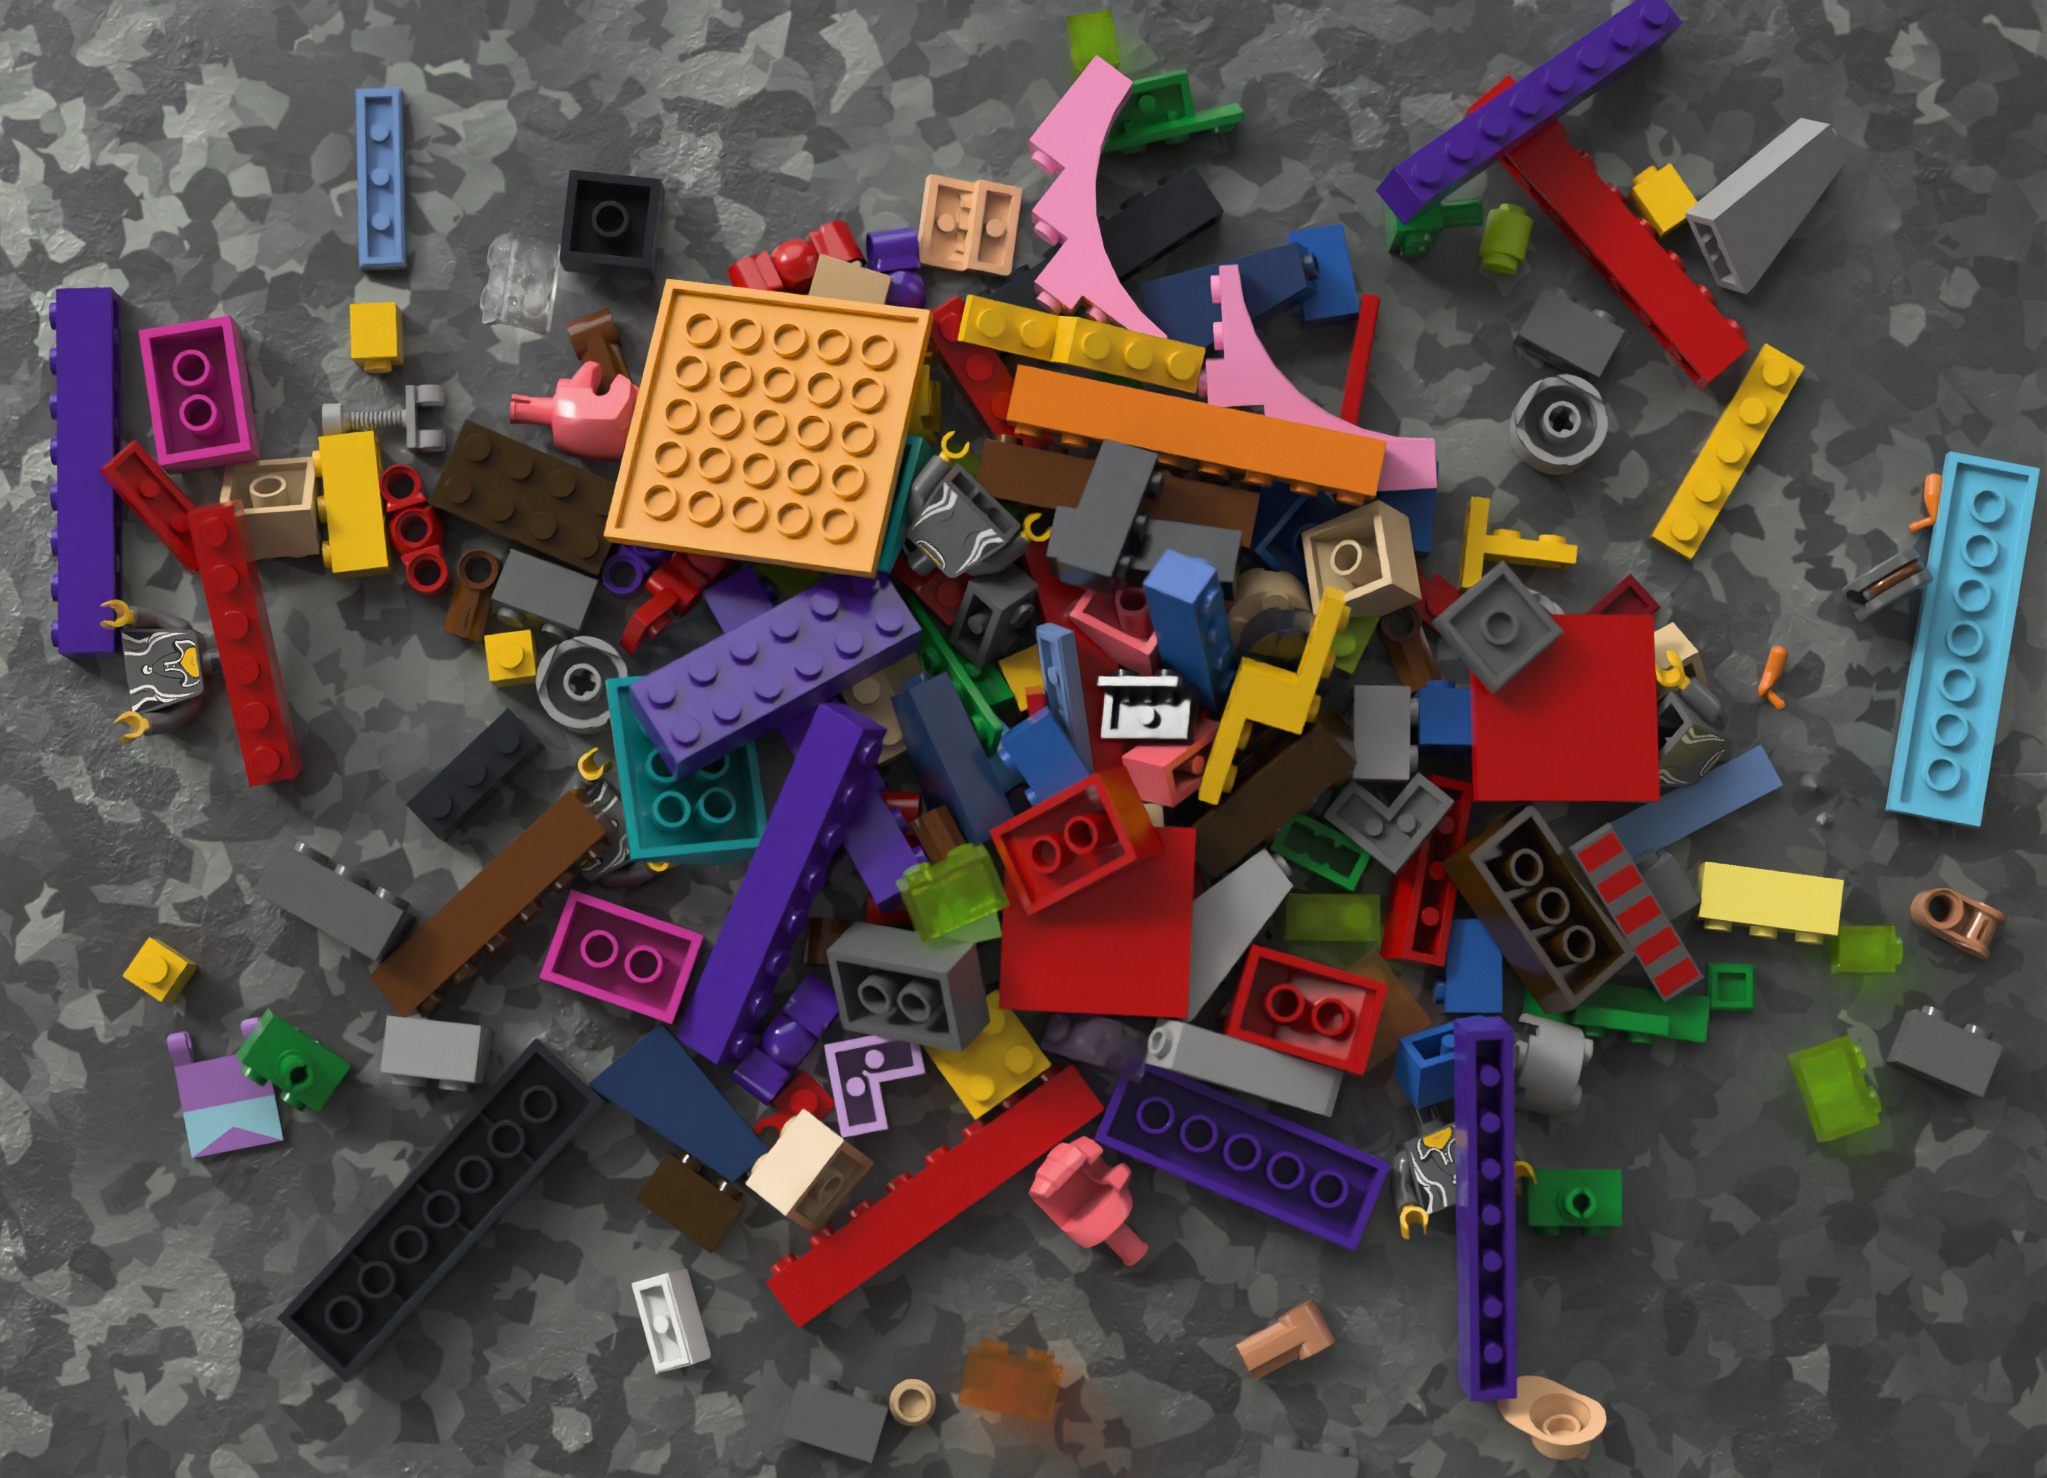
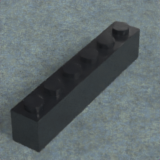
M1194 165L1184 172L1180 167L1170 171L1157 182L1160 187L1146 196L1142 192L1132 195L1119 206L1122 211L1110 219L1106 220L1104 216L1097 218L1105 252L1120 284L1125 283L1222 220L1223 208ZM1057 243L1043 254L1045 260L1030 269L1028 264L1011 272L1005 278L1007 284L992 293L990 289H985L975 296L1049 313L1036 301L1039 295L1034 292V281L1063 245ZM1081 305L1077 312L1081 311L1085 307ZM995 350L1001 361L1012 354Z

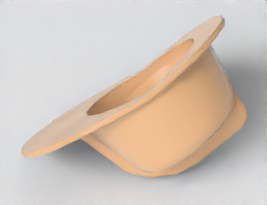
M1524 1375L1517 1377V1398L1497 1400L1498 1409L1504 1419L1516 1428L1528 1433L1539 1453L1550 1459H1586L1590 1453L1592 1440L1603 1432L1607 1423L1605 1410L1597 1401L1541 1376Z

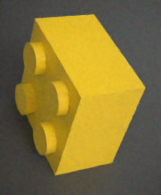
M998 989L986 996L990 1023L962 1053L922 1045L975 1121L1051 1067V1063L1013 1010L999 1009Z

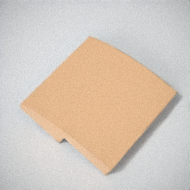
M934 174L926 177L918 234L921 267L977 276L1006 278L1012 270L1023 188L980 179L973 183Z

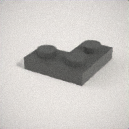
M1418 772L1389 808L1352 779L1323 816L1397 876L1454 808L1456 802Z

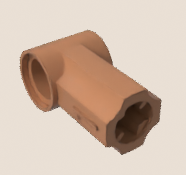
M1314 1299L1291 1309L1278 1317V1322L1257 1331L1235 1344L1254 1381L1297 1358L1298 1360H1303L1336 1342Z

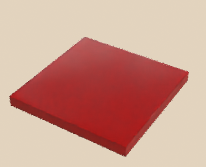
M1549 614L1564 633L1494 694L1488 691L1470 669L1473 802L1660 801L1654 615Z
M1154 826L1165 850L1164 853L1117 877L1029 917L1005 867L999 1009L1188 1018L1197 828Z

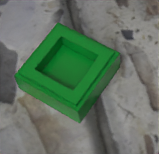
M1706 964L1705 996L1710 998V1010L1754 1011L1755 964Z

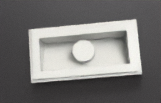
M683 1268L631 1283L656 1374L710 1359V1348L687 1269Z

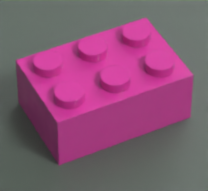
M229 315L139 330L159 466L169 475L261 460L241 329L235 320Z
M571 889L539 978L676 1026L707 938L693 931Z

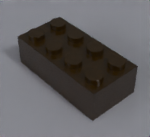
M465 420L428 502L433 509L444 516L582 575L596 579L603 583L602 568L611 556L616 555L620 545L619 543L608 542L604 537L616 487L615 482L472 421Z
M1323 699L1320 701L1314 722L1305 721L1301 735L1269 726L1247 744L1244 750L1241 749L1235 754L1232 759V765L1238 766L1232 789L1230 793L1221 792L1217 805L1199 800V789H1197L1174 806L1176 827L1197 828L1195 860L1214 880L1223 872L1227 871L1230 873L1240 867L1246 860L1248 852L1260 842L1266 844L1272 841L1281 832L1283 824L1296 813L1302 815L1309 811L1316 804L1319 795L1332 784L1334 786L1342 784L1352 775L1358 762L1350 726Z
M1533 803L1503 811L1441 863L1545 1015L1574 1010L1636 955Z

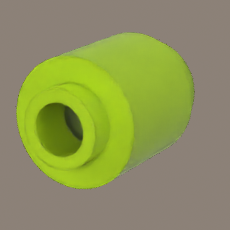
M1501 204L1499 209L1489 211L1479 254L1482 256L1481 266L1483 268L1500 274H1516L1518 265L1524 263L1534 223L1530 217L1526 216V209L1513 204Z

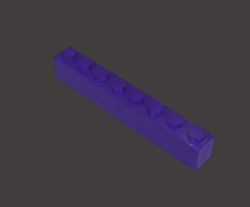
M1635 0L1396 165L1376 189V192L1403 226H1406L1659 49L1683 22L1665 0Z
M112 287L56 289V302H51L49 306L50 326L52 330H56V347L50 349L49 364L52 375L57 377V392L50 395L52 420H57V438H51L50 441L52 465H57V483H52L50 488L51 507L53 511H57V528L51 530L50 544L53 556H58V574H52L51 596L54 602H58V620L52 621L51 640L53 647H58V653L68 659L124 657L120 631L124 629V625L107 630L101 627L100 622H115L117 620L116 611L111 607H101V604L116 599L123 601V499L100 475L98 470L122 450L121 296Z
M750 565L702 591L724 634L774 608L772 602L779 599L767 576L764 575L757 578ZM835 696L822 702L839 704ZM819 705L777 727L795 759ZM873 767L870 769L863 785V797L859 804L853 808L845 826L846 835L842 844L883 915L931 888L926 873L933 869L921 847L917 846L911 849L903 834L910 831V828L897 806L890 810L886 806L881 795L888 792V789L876 768Z
M819 704L676 1033L675 1038L717 1065L742 1062L744 1057L753 1048L755 1031L762 1016L771 1007L773 1001L772 992L780 975L789 966L791 960L790 951L797 935L805 928L809 920L808 910L816 892L822 888L827 879L826 869L834 851L839 848L845 838V826L853 808L859 804L863 797V785L869 771L882 754V742L888 729L846 704Z
M1501 1017L1454 1019L1458 1384L1470 1401L1517 1398L1513 1028Z

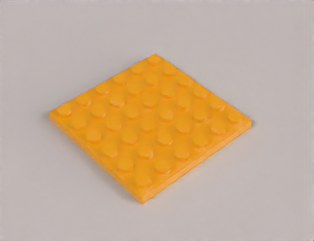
M666 279L604 537L608 542L875 578L934 317L931 311Z

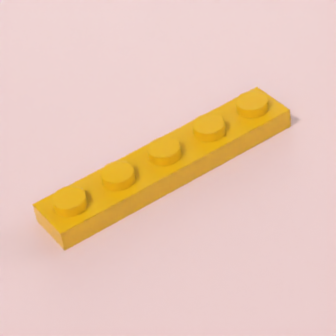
M1766 343L1762 346L1650 536V540L1688 562L1693 558L1803 371L1804 365Z

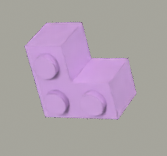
M873 1035L824 1045L841 1137L847 1138L888 1130L889 1126L880 1083L926 1075L920 1044Z

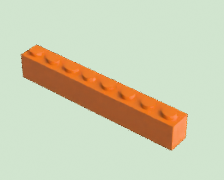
M1019 364L1006 419L1009 426L1016 427L1014 434L1019 436L1042 439L1043 433L1061 436V444L1080 449H1088L1089 442L1102 445L1104 439L1157 453L1159 465L1179 468L1181 461L1199 465L1198 472L1205 475L1225 478L1226 471L1245 475L1244 482L1271 487L1272 480L1291 484L1290 492L1311 497H1317L1318 490L1337 494V502L1353 506H1363L1364 500H1374L1387 441Z

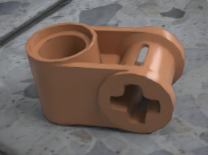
M1948 888L1922 891L1913 899L1910 908L1913 921L1921 929L1948 941L1951 945L1967 954L1984 960H1988L1991 954L1988 947L1998 925H2004L2007 916L2000 911L1971 900ZM1934 897L1939 898L1945 906V915L1939 922L1935 921L1929 914V903Z

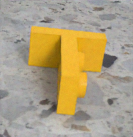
M1472 496L1467 502L1457 590L1462 594L1481 579L1483 560L1504 561L1510 564L1570 570L1576 564L1578 546L1566 544V538L1562 536L1539 535L1538 541L1520 539V532L1506 529L1493 530V535H1486L1490 498Z

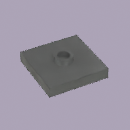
M1504 561L1496 565L1431 622L1491 694L1501 689L1564 633Z

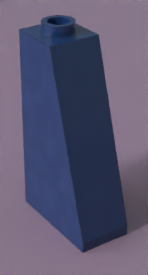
M1295 242L1140 283L1147 318L1167 335V339L1206 348L1204 361L1221 351L1215 350L1213 322H1222L1221 303L1212 304L1211 276L1219 275L1220 265L1239 264L1244 301L1256 330L1317 294L1315 280L1321 277L1317 257L1314 252L1309 253L1306 247Z
M925 670L902 681L905 690L890 697L927 811L930 812L945 804L967 847L979 845L992 838L990 830L1014 818L1015 815L948 673L944 672L930 677L928 671Z
M663 1023L657 1025L589 1083L595 1091L732 1182L738 1181L741 1177L747 1182L752 1175V1168L756 1161L771 1151Z

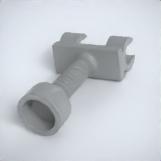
M406 385V409L402 410V412L401 410L393 411V413L392 411H379V413L378 411H370V413L356 412L355 414V412H347L343 408L342 403L323 404V435L345 434L351 428L352 430H356V428L357 430H365V428L369 430L370 428L388 429L389 427V429H397L398 427L400 429L403 427L407 429V448L410 453L445 451L444 431H418V407L444 406V389H442V385Z

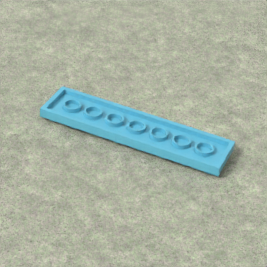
M1951 451L1945 456L1939 509L1936 523L1933 526L1926 567L1933 576V581L1925 586L1922 591L1885 811L1972 828H1978L1981 825L2040 468Z

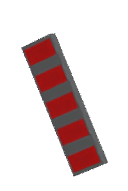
M1609 823L1569 847V850L1613 922L1635 952V958L1664 1003L1704 978L1614 828Z

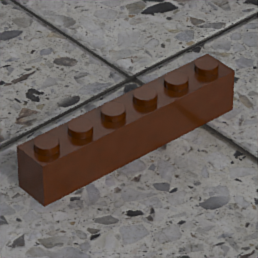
M1001 434L996 435L995 440L985 439L976 481L1001 506L1029 512H1040L1049 516H1055L1056 506L1078 508L1099 453H1087L1085 459L1068 455L1069 449L1059 445L1041 444V449L1022 446L1023 440L1020 438ZM1179 471L1177 477L1165 474V483L1158 501L1151 499L1146 512L1151 519L1242 531L1243 554L1247 555L1251 544L1260 493L1251 492V485L1244 482L1225 480L1223 486L1206 483L1204 475L1194 472Z
M582 788L568 790L368 977L403 1018L418 1015L419 1013L423 1017L429 1015L445 1000L441 993L452 983L459 986L468 980L478 970L474 963L485 952L490 956L495 954L512 938L507 933L519 921L523 925L527 924L545 908L541 901L554 890L559 894L569 887L579 876L574 871L586 859L592 863L605 854L612 846L608 839L618 829Z

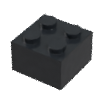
M569 170L559 256L564 271L655 281L665 199V189L662 180Z

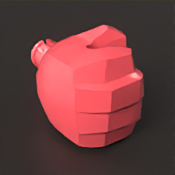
M588 361L576 372L572 379H559L556 394H554L553 398L513 394L510 405V423L551 426L555 448L573 457L590 461H622L639 388L632 384L628 378L618 374L610 385L611 388L607 394L603 396L595 395L601 382V366L596 362Z
M1086 1136L1078 1137L1067 1144L1059 1142L1047 1155L1046 1161L1036 1172L1035 1180L1029 1191L1030 1197L1061 1230L1083 1248H1091L1105 1241L1126 1266L1135 1264L1147 1252L1148 1245L1124 1222L1133 1207V1199L1128 1189L1132 1170L1125 1162L1115 1167L1107 1165L1100 1156L1103 1149L1094 1140Z

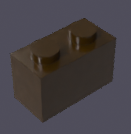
M682 1151L678 1157L673 1153H667L635 1199L706 1251L714 1253L746 1209V1206L739 1202L743 1193L722 1178L714 1184L704 1177L701 1172L705 1166L685 1151Z

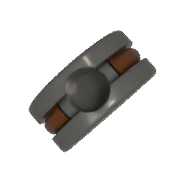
M1908 548L1892 556L1841 589V594L1845 601H1850L1851 608L1857 610L1853 614L1860 623L1866 622L1894 607L1933 581L1930 571L1928 569L1924 570V564L1918 560L1920 555L1915 548Z

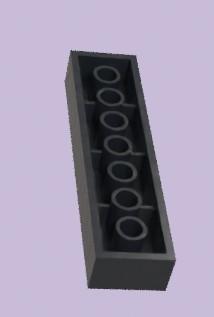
M535 1038L284 1309L277 1319L345 1383L355 1380L610 1102L603 1095L595 1091L577 1071L542 1039Z

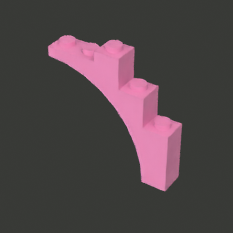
M1096 55L1029 139V152L1033 155L1031 161L1050 176L1055 172L1059 174V177L1032 210V222L1036 225L1033 230L1050 245L1055 246L1058 242L1063 245L1034 281V292L1039 295L1036 301L1049 313L1058 316L1062 312L1068 317H1073L1082 305L1086 308L1084 314L1089 320L1167 339V335L1139 310L1120 284L1104 249L1096 215L1098 167L1100 156L1112 125L1132 95L1133 82Z
M1239 264L1220 265L1219 275L1211 276L1212 304L1221 303L1222 322H1213L1215 350H1224V358L1206 360V369L1201 370L1198 382L1199 398L1208 397V404L1221 407L1264 405L1265 413L1256 414L1387 441L1377 491L1437 488L1434 439L1395 437L1362 429L1329 414L1300 393L1275 366L1255 332L1243 297ZM1325 491V494H1335V493H1331V492H1326V491Z

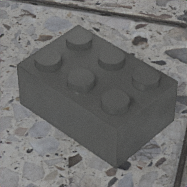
M297 841L294 848L281 842L255 886L254 893L377 962L383 963L400 947L417 918L406 911L410 905L408 901L380 886L375 893L369 891L366 887L370 880L339 863L335 870L330 869L326 866L330 859L328 856L300 841Z
M856 921L826 951L843 1029L962 1053L990 1023L976 943Z

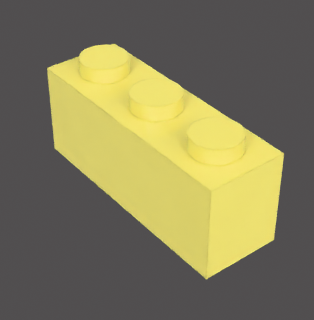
M1703 862L1697 866L1695 892L1701 902L1692 908L1691 920L1704 921L1703 929L1709 931L1731 932L1732 925L1749 927V935L1754 937L1777 939L1779 931L1796 934L1795 942L1823 945L1824 938L1838 936L1844 880Z

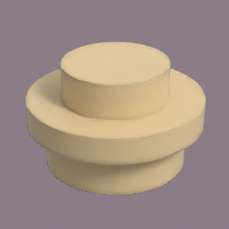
M904 1380L895 1386L890 1395V1411L893 1417L903 1425H922L932 1417L935 1411V1394L932 1388L922 1380Z

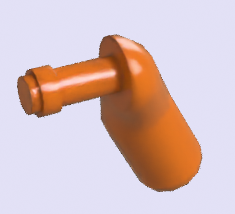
M1930 474L1925 479L1924 501L1929 517L1916 523H1911L1909 528L1912 534H1917L1919 531L1932 525L1934 526L1936 523L1942 488V476L1939 474Z
M1775 646L1770 651L1767 665L1758 687V694L1760 698L1765 696L1777 710L1781 711L1786 706V702L1780 699L1771 689L1783 675L1788 651L1781 646Z

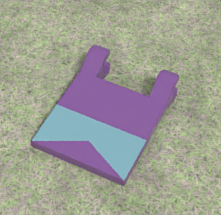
M261 1017L242 1021L241 1031L244 1042ZM183 1031L168 1036L167 1044L175 1069L191 1158L285 1140L275 1086L272 1082L268 1080L263 1087L241 1072L244 1064L240 1062L236 1055L194 1063L193 1045L189 1032Z

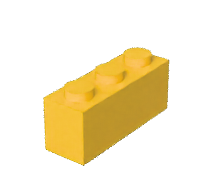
M373 430L318 437L319 450L313 451L312 458L316 478H323L324 495L317 497V506L320 522L327 523L329 540L322 542L325 567L332 568L333 574L340 580L395 573L392 547L388 541L387 533L389 517L386 510L387 502L380 492L379 485L381 476L384 473L380 438Z

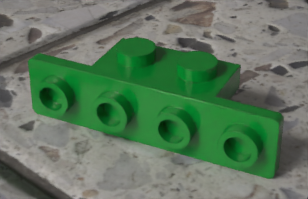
M1185 69L1132 81V95L1113 123L1102 154L1120 150L1121 154L1137 153L1147 148L1146 143L1163 139L1166 144L1180 143L1191 138L1190 133L1206 129L1211 134L1227 132L1235 128L1234 123L1245 120L1244 111L1238 103H1232L1195 112L1188 74Z
M913 594L904 596L903 601L922 629L919 648L916 653L919 656L923 670H927L932 677L944 672L948 673L986 756L995 755L1003 732V726L995 716V713L1012 708L1015 695L992 662L980 670L948 641L950 636L942 638Z
M1604 983L1574 1010L1545 1015L1530 992L1524 987L1521 1015L1527 1013L1577 1026L1582 1029L1584 1036L1607 1038L1608 1031L1626 1033V1041L1633 1043L1654 1044V1037L1703 1043L1707 1038L1711 1001L1706 996L1679 993L1664 1003L1653 989Z

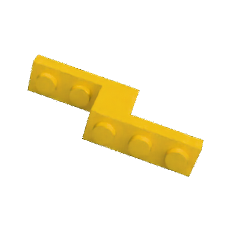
M967 295L957 340L1075 369L1107 373L1196 394L1206 350L1204 347L1088 319L1057 316L975 295Z
M1326 585L1297 673L1242 657L1199 786V800L1217 805L1222 791L1230 793L1238 766L1232 765L1231 762L1236 748L1245 749L1252 727L1251 722L1245 721L1246 718L1300 735L1305 721L1314 722L1321 701V696L1315 694L1320 677L1329 678L1336 652L1329 650L1334 634L1343 635L1351 612L1350 607L1344 606L1345 594L1343 590Z

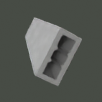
M1800 118L1685 212L1717 286L1744 294L1752 290L1845 164L1846 160L1839 146V136L1830 124Z
M1264 848L1193 901L1188 1018H1177L1181 1023L1187 1024L1193 1020L1293 885L1288 878L1293 875V872L1278 852L1270 856Z
M1163 1018L1157 1019L1155 1029L1150 1035L1148 1041L1149 1050L1145 1061L1147 1064L1273 1104L1327 1117L1332 1116L1344 1073L1330 1067L1189 1024Z

